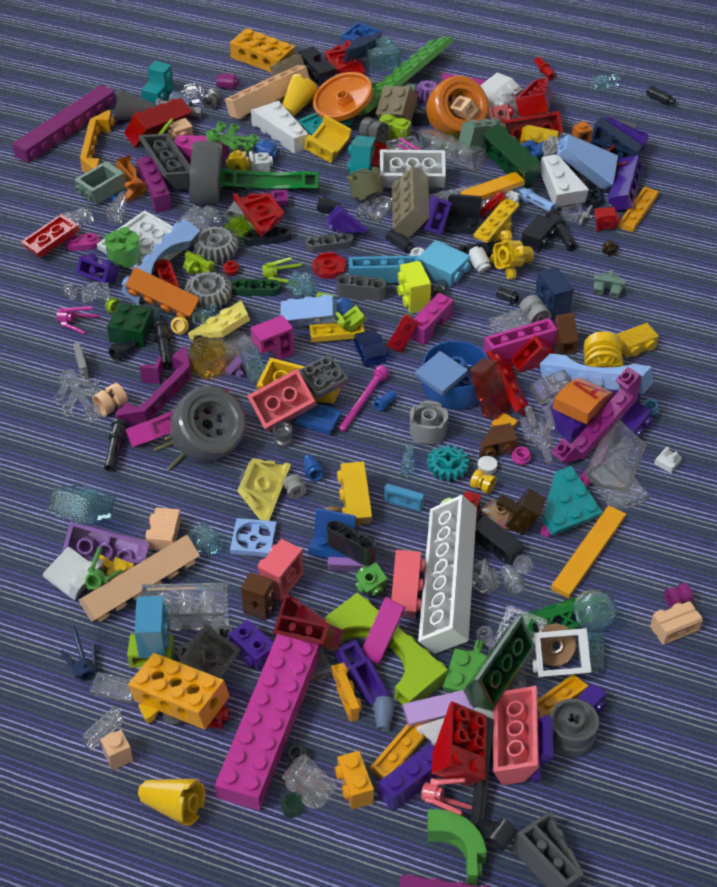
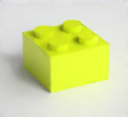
M420 261L401 264L400 272L397 274L399 285L397 286L398 294L402 296L403 305L407 307L409 313L420 312L430 302L431 282Z

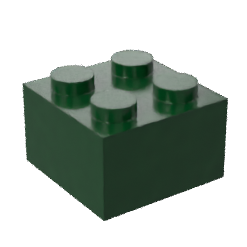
M118 303L107 325L109 342L120 343L132 339L137 347L144 348L154 325L153 309Z

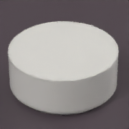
M483 456L478 460V469L483 470L486 475L493 474L497 470V461L491 456Z

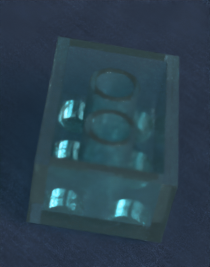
M82 484L54 487L48 511L55 513L54 516L58 518H71L73 523L79 525L93 523L94 521L102 522L104 519H110L116 496Z

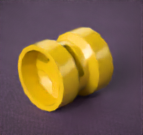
M477 469L471 478L470 486L475 489H481L485 494H490L497 478L491 474L486 475L483 470Z

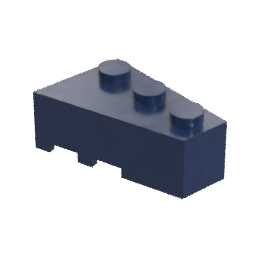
M601 117L595 123L590 144L607 150L612 145H616L610 152L618 155L617 162H619L620 158L637 155L640 157L642 144Z

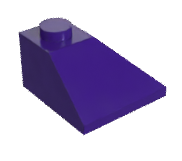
M339 205L334 208L325 220L329 223L327 227L334 232L338 230L340 233L368 232L369 230Z

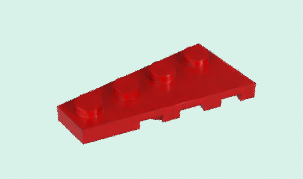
M489 350L486 352V355L516 413L526 416L530 413L529 404L524 398L509 359L502 356L499 352L496 353Z

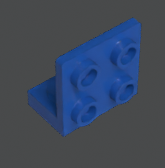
M317 508L314 537L308 547V554L325 558H349L326 544L327 524L331 521H340L355 529L356 516Z

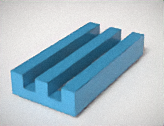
M386 484L384 488L385 502L422 512L424 494Z

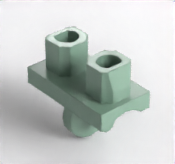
M610 269L609 274H594V294L603 295L604 289L611 290L610 296L612 298H619L621 292H624L626 280L619 279V275H613L614 269Z

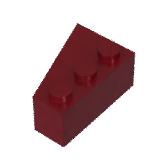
M285 593L273 634L291 637L317 644L320 648L338 651L343 630L301 600Z

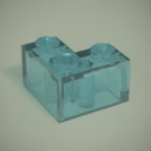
M390 36L375 39V48L367 50V66L372 73L400 67L401 51Z

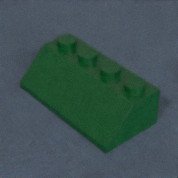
M498 123L483 133L484 153L507 175L513 172L520 175L525 180L523 186L529 189L540 173L539 159L535 156L533 157L525 146L520 145L517 138L512 137L505 127H501Z
M518 615L505 629L463 690L471 706L493 711L535 648L522 616Z

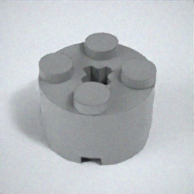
M422 401L420 405L413 406L410 411L409 431L412 440L416 443L440 444L447 434L448 411L446 408H442L438 402Z

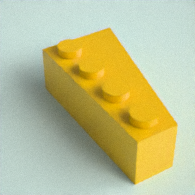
M270 358L256 385L257 390L295 369L300 370L305 366ZM341 387L319 399L314 395L313 397L316 402L335 403Z

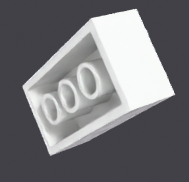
M380 150V177L383 188H392L393 183L398 181L403 173L412 166L428 175V188H445V150Z

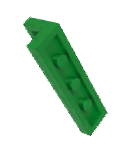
M591 592L519 615L523 617L531 638H534L533 623L540 622L547 626L551 624L555 616L562 617L564 620L561 625L566 626L568 629L609 617L602 592ZM598 603L601 614L594 616L589 613L592 604ZM576 609L583 613L577 622L569 619L573 610Z

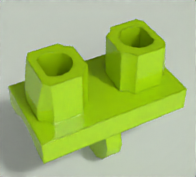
M190 251L185 252L186 260L183 268L186 269L188 274L193 275L196 273L201 274L202 271L204 273L214 271L215 262L207 261L199 254H193Z

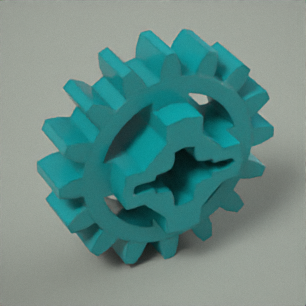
M449 444L446 445V448L440 445L439 450L433 448L432 453L428 454V472H433V477L439 476L440 481L443 478H446L447 482L450 481V478L457 481L458 476L463 478L464 473L468 472V454H463V449L456 450L457 446L450 448Z

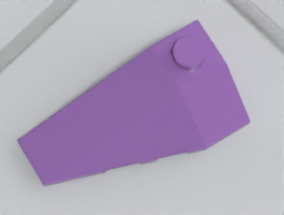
M73 518L69 524L62 553L67 547H70L87 561L92 562L98 547H101L100 555L107 557L112 562L117 557L130 563H141L146 559L150 543Z

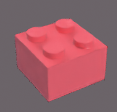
M283 539L277 545H273L268 556L258 564L259 575L273 580V589H275L274 599L282 602L285 593L288 594L303 575L302 549Z

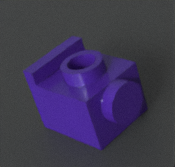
M591 683L577 699L589 703L599 714L606 705L604 700L607 697V693L604 689Z

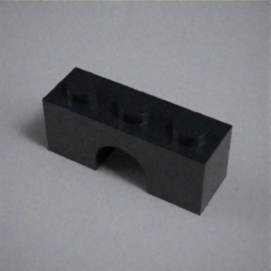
M314 46L298 51V55H301L304 65L307 67L308 74L319 86L336 76V68L329 61L321 63V53Z

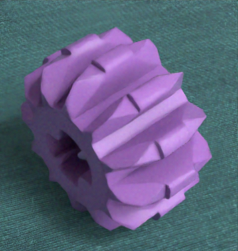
M426 80L425 82L420 81V84H417L416 93L418 94L419 102L427 103L430 93L438 85V82Z

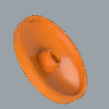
M346 72L336 75L324 82L316 91L313 98V107L317 115L322 119L325 115L335 121L352 118L363 111L373 97V86L367 76L358 72Z

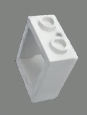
M587 628L534 633L532 640L535 645L533 651L536 653V660H532L533 673H538V677L591 673ZM577 635L581 668L543 671L540 638Z

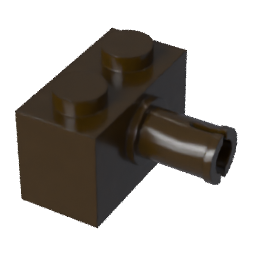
M528 488L517 502L501 494L495 505L510 512L505 526L523 535L540 517L546 497Z

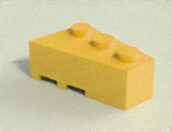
M364 461L340 464V471H337V480L341 486V489H339L340 501H343L344 504L342 513L355 515L356 525L371 524L372 513Z

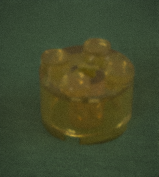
M205 336L191 343L189 350L191 370L196 375L201 376L203 380H209L211 377L225 372L227 358L225 344L222 340L216 337L208 339V336Z

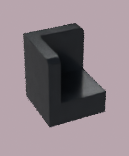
M416 103L412 125L427 126L426 109H417Z

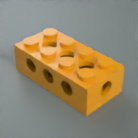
M247 28L229 42L231 58L271 72L270 66L292 55H296L294 45Z
M156 653L150 656L128 683L134 701L204 730L230 697L223 679Z

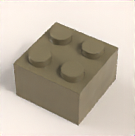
M383 86L376 115L380 118L382 114H390L396 118H404L411 122L418 94L410 86Z

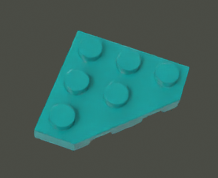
M572 466L556 471L552 479L545 511L542 516V521L552 536L596 519L603 513Z

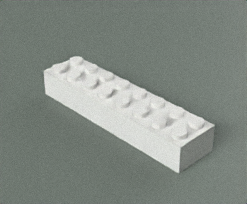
M463 495L430 509L418 642L434 654L467 642L469 639L477 508Z

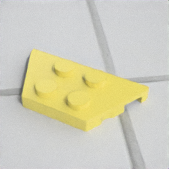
M239 301L233 306L221 310L220 314L215 317L208 318L205 323L190 331L188 335L191 340H194L199 335H202L203 339L224 337L250 321L242 301Z
M255 458L249 462L237 491L260 520H270L291 464L284 463L281 465L275 464V461H263Z

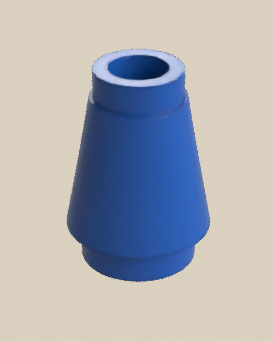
M306 455L303 458L305 475L311 481H319L323 477L324 468L313 455Z

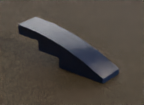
M376 31L373 36L366 34L363 39L356 37L347 47L343 62L357 60L372 52L378 47L382 33Z

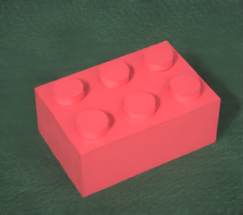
M298 369L248 395L256 414L267 432L273 430L275 424L288 422L317 406Z

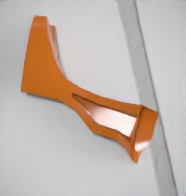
M131 154L117 159L116 168L124 172L125 178L128 180L124 184L128 190L123 200L130 202L147 191V185L136 176V169L131 164Z

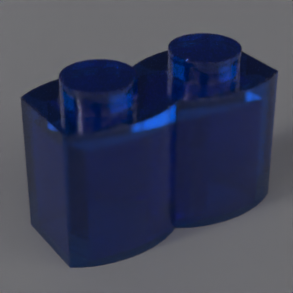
M376 330L354 334V345L365 368L386 363L388 349L386 346H383L381 334H378Z

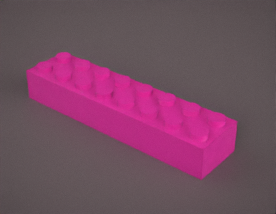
M277 634L215 783L218 799L261 810L318 664L319 645Z

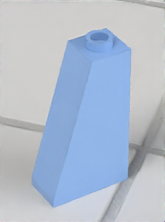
M569 134L559 140L557 145L558 156L599 188L605 190L613 185L618 155Z

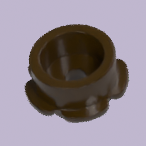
M607 241L602 246V252L604 255L613 256L618 251L619 246L615 241Z

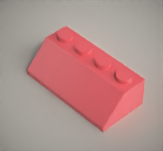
M537 686L505 691L493 709V772L502 785L525 782L539 768Z

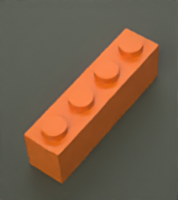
M136 267L125 285L127 293L131 296H140L144 298L146 303L150 305L156 304L167 313L170 311L175 313L176 317L191 320L199 304V297Z

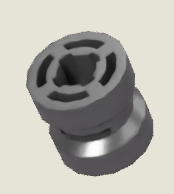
M214 88L209 89L202 99L203 106L209 110L215 109L222 99L221 92Z
M287 422L275 424L273 427L275 446L282 449L290 447L293 443L292 426Z

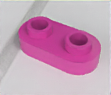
M93 233L74 235L65 240L66 248L70 251L95 249L100 242L99 236Z

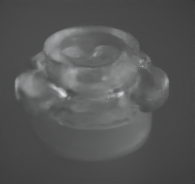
M66 284L63 286V297L71 300L78 296L79 290L76 285Z
M526 555L518 556L513 562L514 570L521 574L531 572V568H533L531 558Z

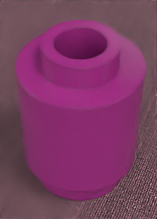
M221 73L216 77V86L221 89H236V86H239V77L236 74Z

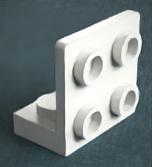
M67 547L43 573V577L75 601L87 588L85 578L89 574L88 568L92 562L87 561L72 548ZM100 558L97 561L95 569H102L104 561Z

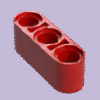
M166 259L157 261L155 264L157 278L179 288L171 262Z

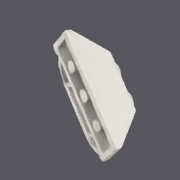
M500 73L494 74L481 85L487 96L489 108L509 104L523 91L512 78ZM488 108V115H487V117H486V119H488V120L491 119V118H490V113H489V108Z

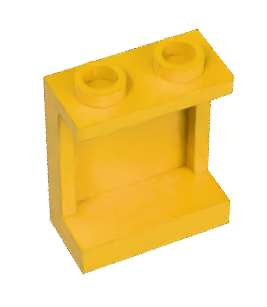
M325 115L322 124L314 134L306 137L304 149L332 163L350 140L352 130Z

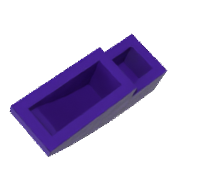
M356 640L338 648V651L334 652L339 663H344L349 670L348 678L352 680L355 688L369 705H372L377 697L389 696L369 657L364 656Z

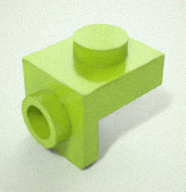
M354 306L343 316L339 312L335 313L339 318L337 323L342 329L346 327L350 333L367 320L357 306Z

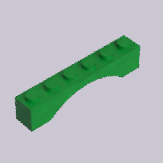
M220 169V186L222 188L319 190V172H257Z

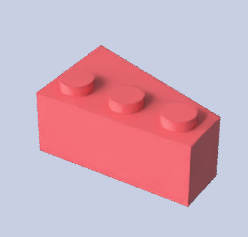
M396 550L391 599L405 606L401 617L416 618V611H421V599H418V591H422L423 579H420V571L424 572L425 559H421V552Z

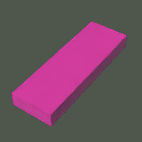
M388 597L384 598L362 648L364 656L369 657L370 661L378 665L384 657L405 610V606Z

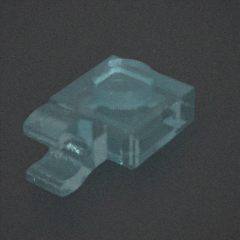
M614 73L610 77H607V75L592 76L594 90L609 89V86H619L618 80L614 81L619 79V74Z

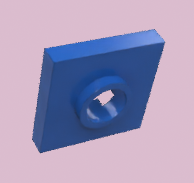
M357 22L341 35V40H350L352 43L356 37L361 39L366 34L373 36L376 31L381 33L382 31Z

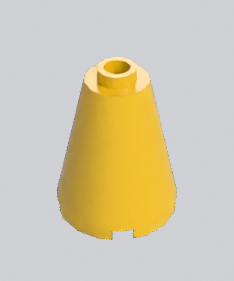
M301 74L292 75L282 103L293 117L314 98L318 90L317 85L308 77L304 79L301 77Z
M199 779L146 780L140 785L138 796L145 805L189 827L198 820L200 816L196 815L198 809L204 806L205 786L200 783L201 780Z

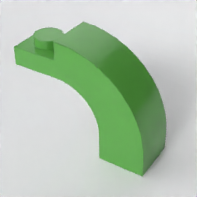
M428 809V842H446L456 846L465 857L467 884L476 886L477 878L482 877V864H485L486 847L482 835L468 819L448 810Z

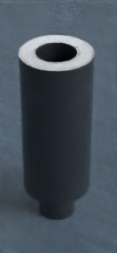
M652 85L647 89L646 95L665 105H674L676 103L673 95Z
M393 229L387 232L386 240L403 252L411 253L415 248L411 241Z

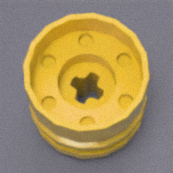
M604 331L596 332L588 336L584 341L585 366L599 368L624 366L622 342L616 334Z

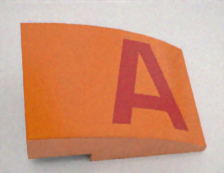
M579 377L568 383L555 396L553 409L587 424L592 417L595 418L613 396V392Z

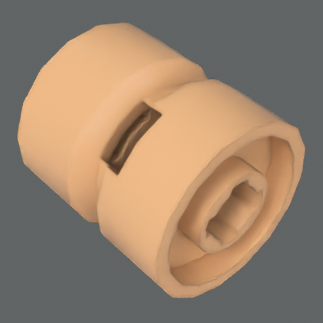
M113 383L105 391L102 390L92 397L96 409L103 416L109 415L115 411V408L118 409L128 402L125 391L118 383Z

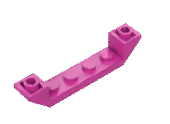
M204 409V413L209 415L210 411L208 409ZM173 411L125 429L131 446L134 447L170 433L169 426ZM194 414V420H198V416Z

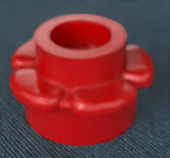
M232 260L227 261L223 265L225 274L235 276L238 273L239 264Z

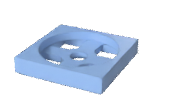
M237 518L230 553L267 557L273 546L276 521ZM241 528H251L250 533L239 534ZM260 528L268 529L270 536L260 535ZM256 536L258 539L251 541L250 537ZM238 542H246L248 548L242 547ZM260 544H266L265 546L256 549V546Z

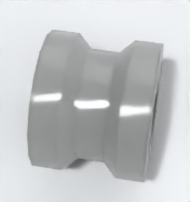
M298 474L288 476L283 482L284 488L291 499H298L307 491L301 476Z

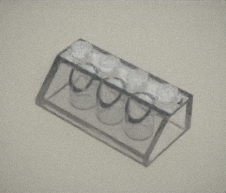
M424 129L418 132L421 150H445L446 162L478 173L486 160L485 149L481 146L467 145L459 141V139L451 135H445L437 130Z
M619 420L598 443L585 476L598 488L620 491L629 490L647 444Z
M228 583L142 585V597L163 596L164 605H168L170 630L215 629L219 626L230 625Z

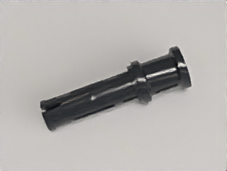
M557 209L548 211L545 217L556 221L555 229H557L560 239L569 252H571V249L574 251L577 248V244L566 229L565 221L560 218L559 211Z
M158 321L153 325V331L156 333L154 339L158 344L160 356L163 359V367L166 370V364H168V369L173 367L169 348L171 336L168 333V323Z
M114 419L111 423L112 432L108 436L110 444L104 469L107 472H115L121 444L126 439L125 429L128 428V423L123 419Z

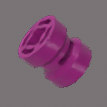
M687 583L679 584L677 588L671 587L664 591L665 600L670 608L676 603L693 602V593Z

